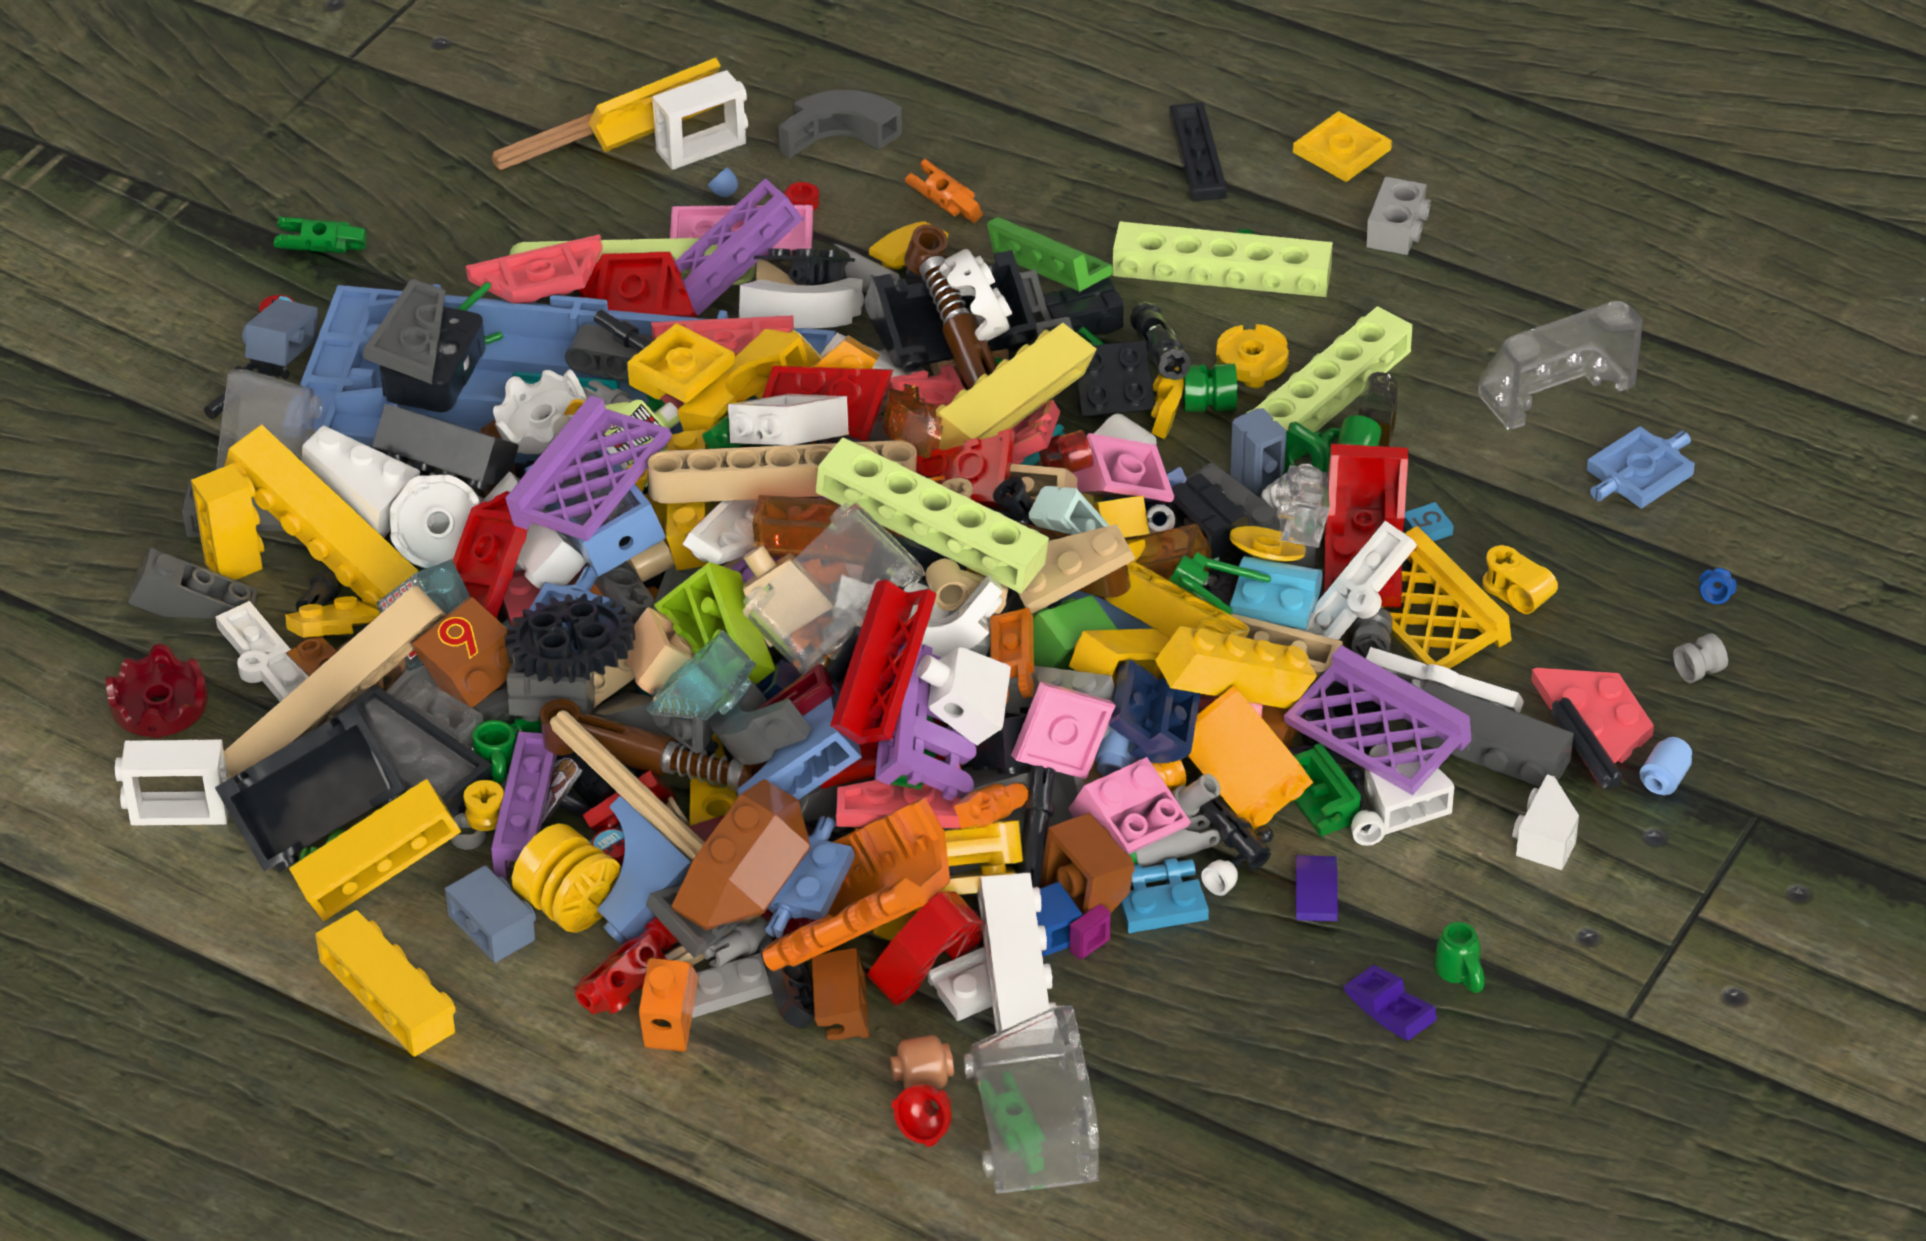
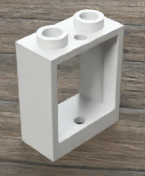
M727 70L652 96L656 151L672 170L746 144L745 129L748 128V120L744 112V101L747 99L746 91L740 81H736ZM724 103L725 123L686 137L682 136V117Z
M784 394L728 404L730 443L791 446L849 435L847 396Z
M222 740L125 741L122 757H117L115 761L116 781L123 782L120 794L122 809H128L131 825L227 824L229 811L214 788L228 780ZM203 776L205 791L141 792L138 777Z

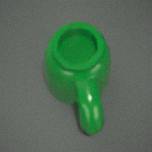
M1353 415L1344 419L1341 429H1328L1320 435V438L1327 443L1330 456L1331 444L1334 439L1338 438L1337 444L1378 446L1382 430L1380 425L1373 419L1366 416Z
M500 720L485 721L477 725L473 730L472 751L492 764V781L499 785L504 783L512 762L516 744V732L507 722Z
M1453 922L1445 927L1437 941L1434 967L1436 973L1442 979L1451 983H1463L1468 991L1480 993L1485 985V977L1480 964L1481 945L1476 931L1471 925L1465 922Z

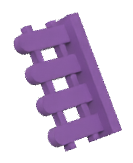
M906 642L900 647L898 655L905 648ZM921 644L892 739L878 741L875 780L890 785L903 774L907 776V783L916 786L922 782L943 791L942 798L952 801L955 797L963 798L973 790L974 782L972 777L967 772L959 769V763L966 764L975 757L977 751L974 743L962 736L950 725L946 729L926 720L927 715L945 722L931 712L928 707L930 683L916 675L918 664L926 655H930L937 660L941 657L932 654V647ZM895 677L888 684L887 690L893 685ZM924 749L945 757V763L923 754Z

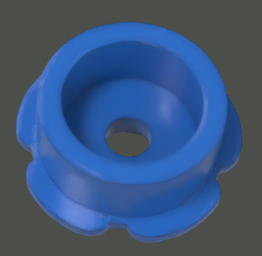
M1716 568L1713 571L1708 569L1699 578L1701 582L1699 591L1702 597L1711 604L1725 603L1729 600L1731 594L1735 593L1737 588L1736 580L1731 578V573L1724 568ZM1719 582L1721 586L1716 587L1714 586V583Z

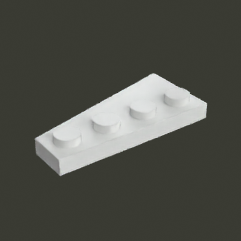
M770 499L721 501L688 534L683 545L692 550L693 555L699 560L720 565L745 556L795 516Z

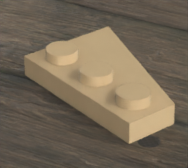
M1117 524L1048 541L1045 565L1023 593L1018 594L1025 608L1029 607L1033 614L1136 559Z

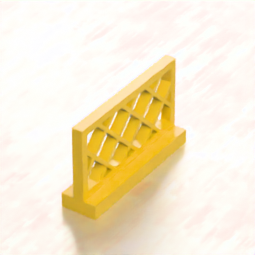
M1418 526L1407 531L1405 534L1417 546L1406 558L1412 564L1411 572L1402 571V582H1409L1407 593L1402 592L1401 603H1404L1403 613H1390L1393 618L1391 634L1419 662L1428 666L1429 664H1435L1451 669L1492 643L1500 648L1512 641L1509 615ZM1415 583L1432 584L1435 587L1434 594L1413 593ZM1411 603L1431 605L1430 615L1409 614ZM1438 605L1455 606L1458 609L1457 617L1436 616ZM1407 624L1427 626L1426 635H1408L1405 632ZM1434 626L1455 627L1453 638L1432 637ZM1461 628L1478 629L1482 633L1475 639H1459ZM1430 647L1450 648V653L1437 662L1428 655Z

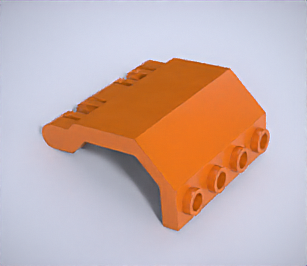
M925 797L832 841L852 846L855 858L826 916L774 940L764 948L763 959L770 970L776 971L787 965L794 967L925 905L950 883L945 832Z

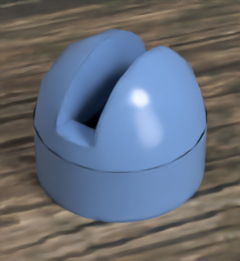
M726 167L707 186L716 195L729 197L737 190L738 180L729 167Z

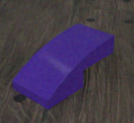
M1296 855V920L1337 921V856Z
M1372 965L1344 985L1345 992L1362 1010L1386 1029L1406 1041H1409L1437 1020L1435 1006L1406 993L1402 978L1376 965Z

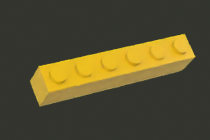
M262 424L229 448L224 467L233 463L242 476L248 475L255 489L256 495L253 498L256 504L261 509L268 510L281 523V526L288 534L298 538L307 547L312 557L322 561L330 568L338 581L344 586H349L362 598L363 603L382 611L379 602L415 574L420 584L422 583L424 575Z

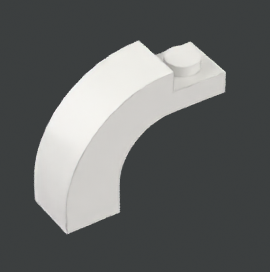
M850 277L829 284L813 286L789 285L763 279L740 285L739 318L793 315L795 329L830 328L852 324V317L861 315L864 301L862 293L863 280Z
M987 575L958 610L943 618L929 619L922 645L925 644L932 647V654L941 658L956 647H964L970 650L989 634L987 624L980 618L983 615L987 618L990 617L1003 600L1000 597L1003 592L1000 583L990 575Z

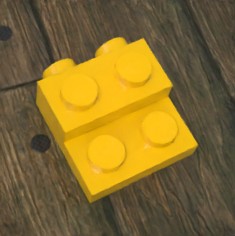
M676 323L627 362L629 385L657 400L667 393L684 403H688L735 364V353Z

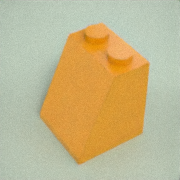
M1235 685L1197 715L1192 750L1187 757L1201 775L1210 774L1217 779L1221 791L1219 796L1224 799L1240 818H1245L1251 823L1253 827L1252 832L1268 823L1274 814L1291 800L1300 797L1305 789L1313 783L1301 764Z

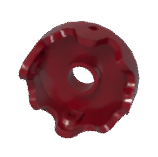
M165 644L154 645L149 655L143 659H125L121 664L118 677L107 676L105 681L113 719L121 728L139 736L160 738L178 733L194 724L204 713L208 703L206 678L198 662L194 658H190L187 662L178 660L171 649ZM154 697L166 698L158 702L150 701Z

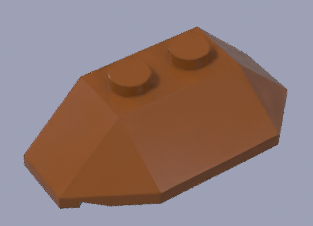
M765 779L741 793L694 857L671 906L672 910L706 931L717 928L718 925L733 923L764 914L810 850V843L799 800Z

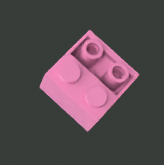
M1147 757L1085 785L1068 808L1074 818L1091 813L1098 823L1109 831L1111 837L1120 848L1128 854L1176 833L1191 824V821Z

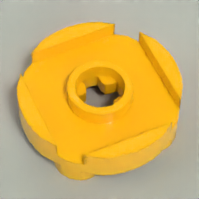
M1255 324V330H1243V325L1234 326L1226 330L1217 341L1216 364L1235 363L1237 380L1244 382L1247 387L1260 388L1264 386L1266 381L1281 375L1288 366L1289 350L1287 348V340L1282 333L1272 327Z

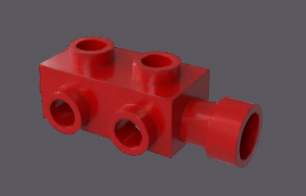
M657 917L653 918L646 924L645 932L639 937L629 939L620 948L612 951L608 958L598 967L581 978L580 982L573 987L577 1001L581 1006L589 1010L591 1014L609 1011L610 1014L619 1011L631 1001L628 995L636 988H643L648 960L651 958L667 960L661 950H668L678 940Z

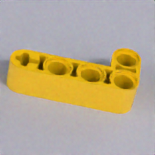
M1135 562L1127 564L1131 582L1129 591L1119 597H1105L1112 605L1171 638L1180 626L1196 629L1204 628L1212 632L1228 635L1235 634L1243 638L1247 637L1250 630L1241 620Z

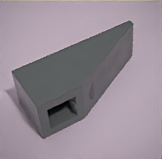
M150 548L134 576L128 604L163 617L216 618V616L248 601L254 606L258 589Z

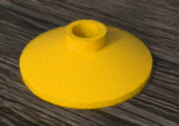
M1240 526L1232 529L1230 533L1231 542L1245 553L1252 555L1253 558L1288 562L1302 559L1306 553V547L1302 542L1277 530L1257 526Z

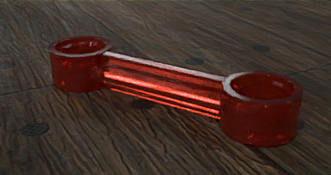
M1083 430L1063 436L1060 434L1053 436L1048 448L1038 451L1043 467L1065 468L1074 473L1094 465L1091 447Z

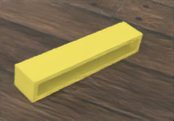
M1061 323L1052 331L1044 330L1034 344L1031 346L1025 344L1019 349L1013 359L1010 361L1004 359L989 376L983 374L970 390L962 389L955 396L952 403L947 406L944 404L940 405L930 417L929 422L932 426L925 439L935 447L945 450L963 445L964 441L974 438L982 440L996 436L1000 431L1013 428L1082 377L1097 349L1064 323Z

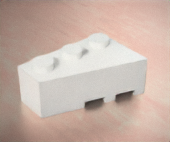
M324 425L302 445L301 461L385 538L391 531L390 508L392 503L409 480L420 476V470Z

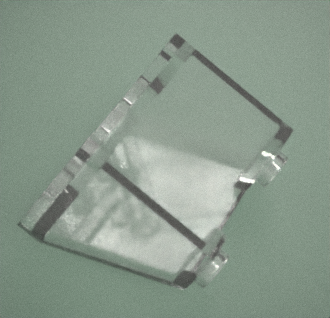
M1613 301L1511 336L1505 340L1479 377L1478 394L1510 431L1525 425L1526 413L1524 410L1531 409L1532 404L1530 394L1584 375L1594 386L1601 384L1602 379L1616 382V388L1619 391L1634 387L1636 384L1643 319L1628 304L1621 301Z
M848 503L841 505L831 515L830 520L832 523L764 588L757 586L743 600L746 607L742 614L801 676L818 664L823 665L826 662L825 655L832 660L837 654L835 651L846 641L854 627L862 626L876 581L887 579L896 586L901 585L904 587L908 584L912 588L926 575L922 565L859 503L851 506Z
M1072 1004L1055 1006L971 1044L970 1053L963 1054L966 1079L973 1078L975 1086L979 1084L989 1136V1151L982 1152L983 1170L985 1178L993 1177L995 1193L1000 1194L1098 1182L1099 1133L1097 1116Z

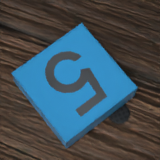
M1436 502L1405 512L1404 527L1407 531L1418 526L1432 541L1453 535L1454 525Z

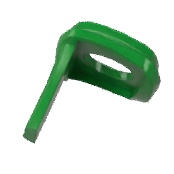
M1296 421L1289 423L1286 430L1284 474L1297 467L1293 461L1309 453L1313 468L1325 480L1328 473L1330 456L1328 445L1320 438L1321 433L1319 431L1313 433Z

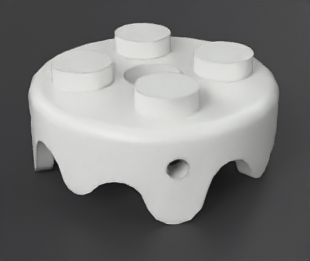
M963 249L945 259V263L940 266L939 270L943 276L947 277L950 287L958 289L962 296L971 295L975 297L970 304L972 311L970 314L975 315L980 325L975 331L977 339L979 341H989L1007 332L1010 326L1006 317L1011 315L1012 312L998 288L991 289L990 285L995 282V279L981 256L979 255L974 258L968 249Z
M545 370L542 372L540 381L535 384H528L520 377L514 376L506 383L505 400L501 405H496L493 408L496 420L495 426L503 440L519 445L518 453L540 454L545 451L574 416L564 415L571 400L580 399L586 401L587 397L572 370H567L564 376L558 375L551 370Z
M445 474L414 477L406 483L404 489L391 505L390 537L392 543L414 565L425 570L448 571L472 507L482 503V501L469 485L454 476ZM438 513L446 514L450 521L448 529L442 534H434L429 528L430 519Z

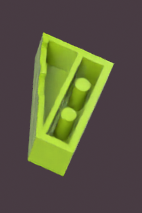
M708 562L654 604V606L660 613L665 614L674 625L672 628L692 646L691 651L716 681L736 688L750 682H754L756 685L771 674L775 667L761 629L744 594V581L741 573Z

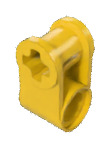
M1500 545L1491 548L1487 552L1486 563L1489 567L1482 580L1484 590L1511 605L1518 612L1531 614L1556 593L1558 583L1552 572L1521 555L1514 548Z

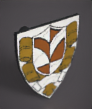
M562 758L555 762L540 832L544 829L558 806L563 807L585 820L583 814L594 808L577 798L571 789L583 771L580 764L573 758Z

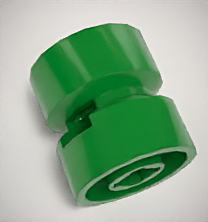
M1235 363L1214 364L1211 370H1207L1204 364L1190 365L1188 374L1184 376L1182 391L1184 412H1205L1208 406H1212L1216 412L1236 411L1237 373Z

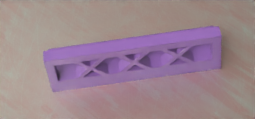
M766 178L676 260L680 273L686 269H691V273L683 281L698 316L759 260L754 259V256H764L769 249L774 247L803 220V217L790 200ZM768 193L773 196L764 206L757 207V203ZM744 220V224L737 231H731V227L737 221ZM718 244L717 249L711 255L704 256L705 251L711 245Z
M518 732L491 848L494 874L497 877L502 876L506 881L511 861H517L523 848L540 832L557 756L544 747L542 733Z

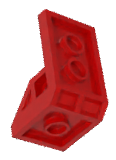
M1331 444L1324 513L1323 595L1385 521L1403 532L1408 448ZM1402 564L1378 592L1381 596L1382 607H1401Z

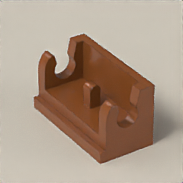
M857 948L820 954L813 957L814 1012L817 1026L843 1025L840 1028L826 1030V1038L829 1040H841L861 1036V1038L870 1037L866 973Z

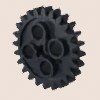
M567 594L564 601L559 602L555 597H551L549 605H544L540 602L535 603V611L524 609L522 610L524 618H513L514 626L507 627L508 636H505L509 663H514L516 671L524 670L525 677H530L537 673L539 682L550 676L553 678L554 684H557L562 677H567L570 683H574L576 676L582 675L584 679L590 680V673L594 671L601 675L606 674L605 666L619 667L618 659L628 658L627 651L634 649L633 641L636 640L631 614H626L624 606L616 607L615 600L613 599L603 603L602 596L600 595L590 601L587 599V594L581 595L578 600H573L572 596ZM562 622L567 624L570 632V637L568 635L566 627L563 626ZM570 638H571L572 645H573L574 649H575V650H578V654H575V653H574V651H573V649H572V647H571Z

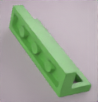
M999 217L987 222L993 254L1012 250L1017 265L1031 271L1036 270L1038 274L1080 292L1113 274L1111 264L1030 229L1020 227Z

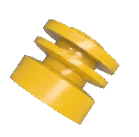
M558 823L543 829L523 848L514 866L512 885L513 890L522 899L526 900L537 910H542L550 920L555 921L566 932L577 933L588 929L603 917L597 909L611 893L622 868L615 859L606 855L599 847L592 846L584 836L569 825Z

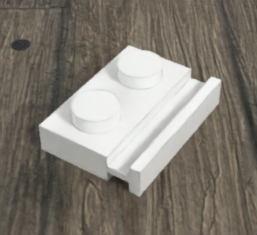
M984 947L929 971L928 983L931 986L934 985L937 989V995L957 1022L992 1007Z

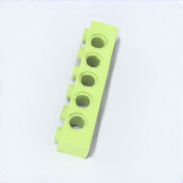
M1119 221L1113 247V276L1326 297L1331 273L1333 242Z
M1377 306L1369 314L1359 318L1356 324L1345 334L1339 335L1333 344L1322 353L1316 354L1303 369L1293 373L1289 380L1279 389L1270 392L1266 399L1253 410L1264 408L1273 417V421H1277L1286 430L1289 423L1296 421L1313 433L1318 431L1411 352L1413 324Z
M844 437L818 466L817 494L984 576L990 575L998 583L1020 594L1023 593L1045 565L1049 537Z

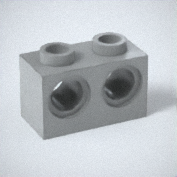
M1390 177L1384 178L1368 219L1367 248L1404 255L1409 254L1412 243L1419 242L1423 225L1421 220H1427L1430 212L1431 200L1425 199L1426 184Z

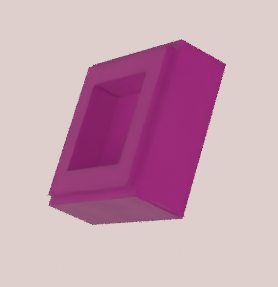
M1101 903L1070 924V952L1079 960L1110 940V911Z

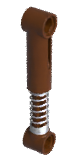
M921 225L913 231L904 257L905 264L909 270L921 275L926 282V287L930 290L933 302L937 305L940 318L944 321L942 328L944 337L967 389L970 390L983 374L989 376L998 365L987 340L979 341L975 335L976 329L980 326L975 315L970 314L967 308H964L965 301L960 300L962 294L957 292L958 289L950 287L947 277L943 276L939 270L940 266L945 263L944 260L947 259L945 250L948 239L946 234L936 226Z
M566 699L552 700L546 703L540 712L544 747L554 755L563 756L575 752L552 730L550 720L559 711H567L623 765L647 772L650 770L657 775L664 776L667 773L674 774L678 772L679 776L683 777L688 774L691 780L698 777L700 782L708 780L710 785H715L718 782L721 788L728 785L729 790L738 792L737 789L751 779L768 762L745 765L737 762L735 759L729 762L726 756L718 759L716 753H713L711 757L707 756L705 750L701 754L695 753L692 750H687L686 746L676 743L675 739L671 736L580 712L579 707L574 702Z

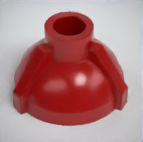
M915 1084L906 1088L898 1097L892 1100L891 1107L894 1108L896 1124L908 1139L916 1143L926 1144V1147H931L937 1144L938 1140L949 1130L952 1118L951 1100L943 1089L939 1090L926 1084ZM932 1100L937 1103L939 1110L933 1106Z

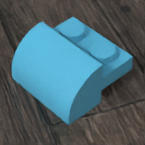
M1244 556L1239 567L1269 575L1271 581L1266 583L1239 576L1230 604L1233 614L1306 630L1311 613L1315 611L1321 591L1322 570Z

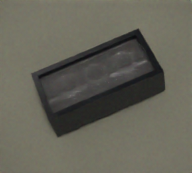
M375 684L333 717L335 718L344 711L363 702L407 789L400 792L401 795L427 779L443 800L453 818L456 815L465 813L466 806L463 796L465 789L470 784L481 780L492 781L491 763Z

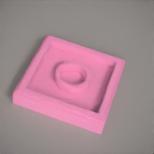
M1040 681L1011 756L1016 761L1035 766H1044L1046 769L1049 767L1057 772L1086 779L1116 705L1107 699Z

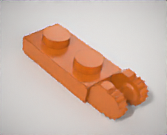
M1030 608L990 616L991 658L1011 667L1009 678L1018 677V689L1024 699L1033 697L1034 684L1031 673H1034V625ZM1008 685V692H1007L1006 703H1008V702H1009V699H1010V698H1009V696H1010L1009 685Z

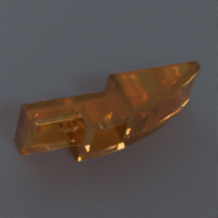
M903 384L902 391L889 389L882 424L883 430L893 441L909 442L915 446L917 455L930 458L932 447L939 448L943 429V425H941L942 417L936 416L935 405L925 403V399L919 397L918 386Z

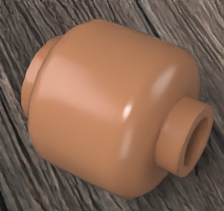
M936 1035L904 1039L898 1044L897 1056L890 1057L893 1081H902L905 1089L915 1084H926L942 1089L947 1084L948 1077L954 1076L950 1046L948 1043H942Z

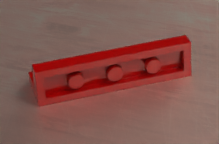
M887 579L876 581L830 724L832 728L838 730L857 744L892 739L935 603L936 593L930 589L907 593ZM918 605L916 613L909 619L913 606ZM906 642L905 648L898 655L900 647ZM895 677L893 685L887 690L888 684ZM884 713L880 727L875 728L877 719Z

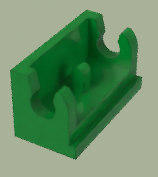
M1319 743L1314 745L1313 749L1294 755L1313 783L1293 802L1318 835L1322 837L1352 825L1353 817L1360 812L1361 794L1325 747Z

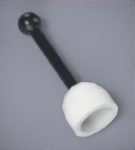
M1355 767L1349 770L1348 779L1361 794L1360 812L1353 817L1351 830L1353 838L1358 844L1365 846L1374 845L1383 839L1385 828L1379 814L1367 809L1361 783L1364 774L1360 768Z
M1262 827L1259 829L1257 837L1262 843H1268L1273 839V831L1269 827ZM1238 854L1231 862L1216 860L1209 864L1202 871L1201 875L1205 887L1215 895H1225L1237 882L1238 871L1236 867L1245 859Z

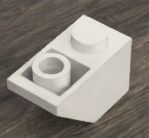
M1547 774L1540 789L1533 788L1527 803V813L1525 816L1521 814L1518 816L1512 836L1518 839L1516 856L1562 870L1576 844L1579 815L1554 776Z

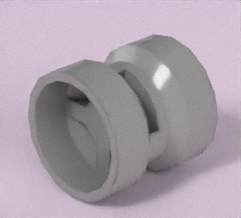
M1713 633L1699 637L1695 644L1685 643L1677 646L1673 651L1676 670L1682 679L1688 683L1702 679L1706 672L1713 674L1722 671L1728 665L1725 646Z

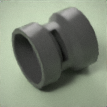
M1380 608L1370 618L1362 619L1357 617L1355 619V632L1352 637L1353 652L1365 659L1370 647L1390 652V634L1392 633L1393 618L1388 611Z

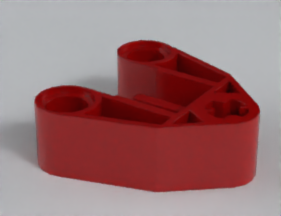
M942 891L932 897L895 935L871 967L867 976L894 1006H898L921 986L940 953L945 951L952 960H955L973 950L982 938L983 921L956 891Z

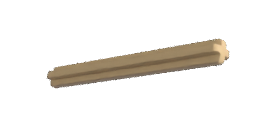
M559 711L556 716L552 717L550 720L552 730L692 863L705 842L567 711Z

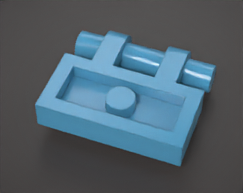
M1176 858L1163 860L1161 865L1143 868L1141 864L1134 865L1131 891L1119 904L1128 933L1208 920V906L1199 879L1182 882L1181 879L1182 877L1195 875V865L1192 859L1179 862ZM1166 880L1167 885L1149 888L1146 887V883Z

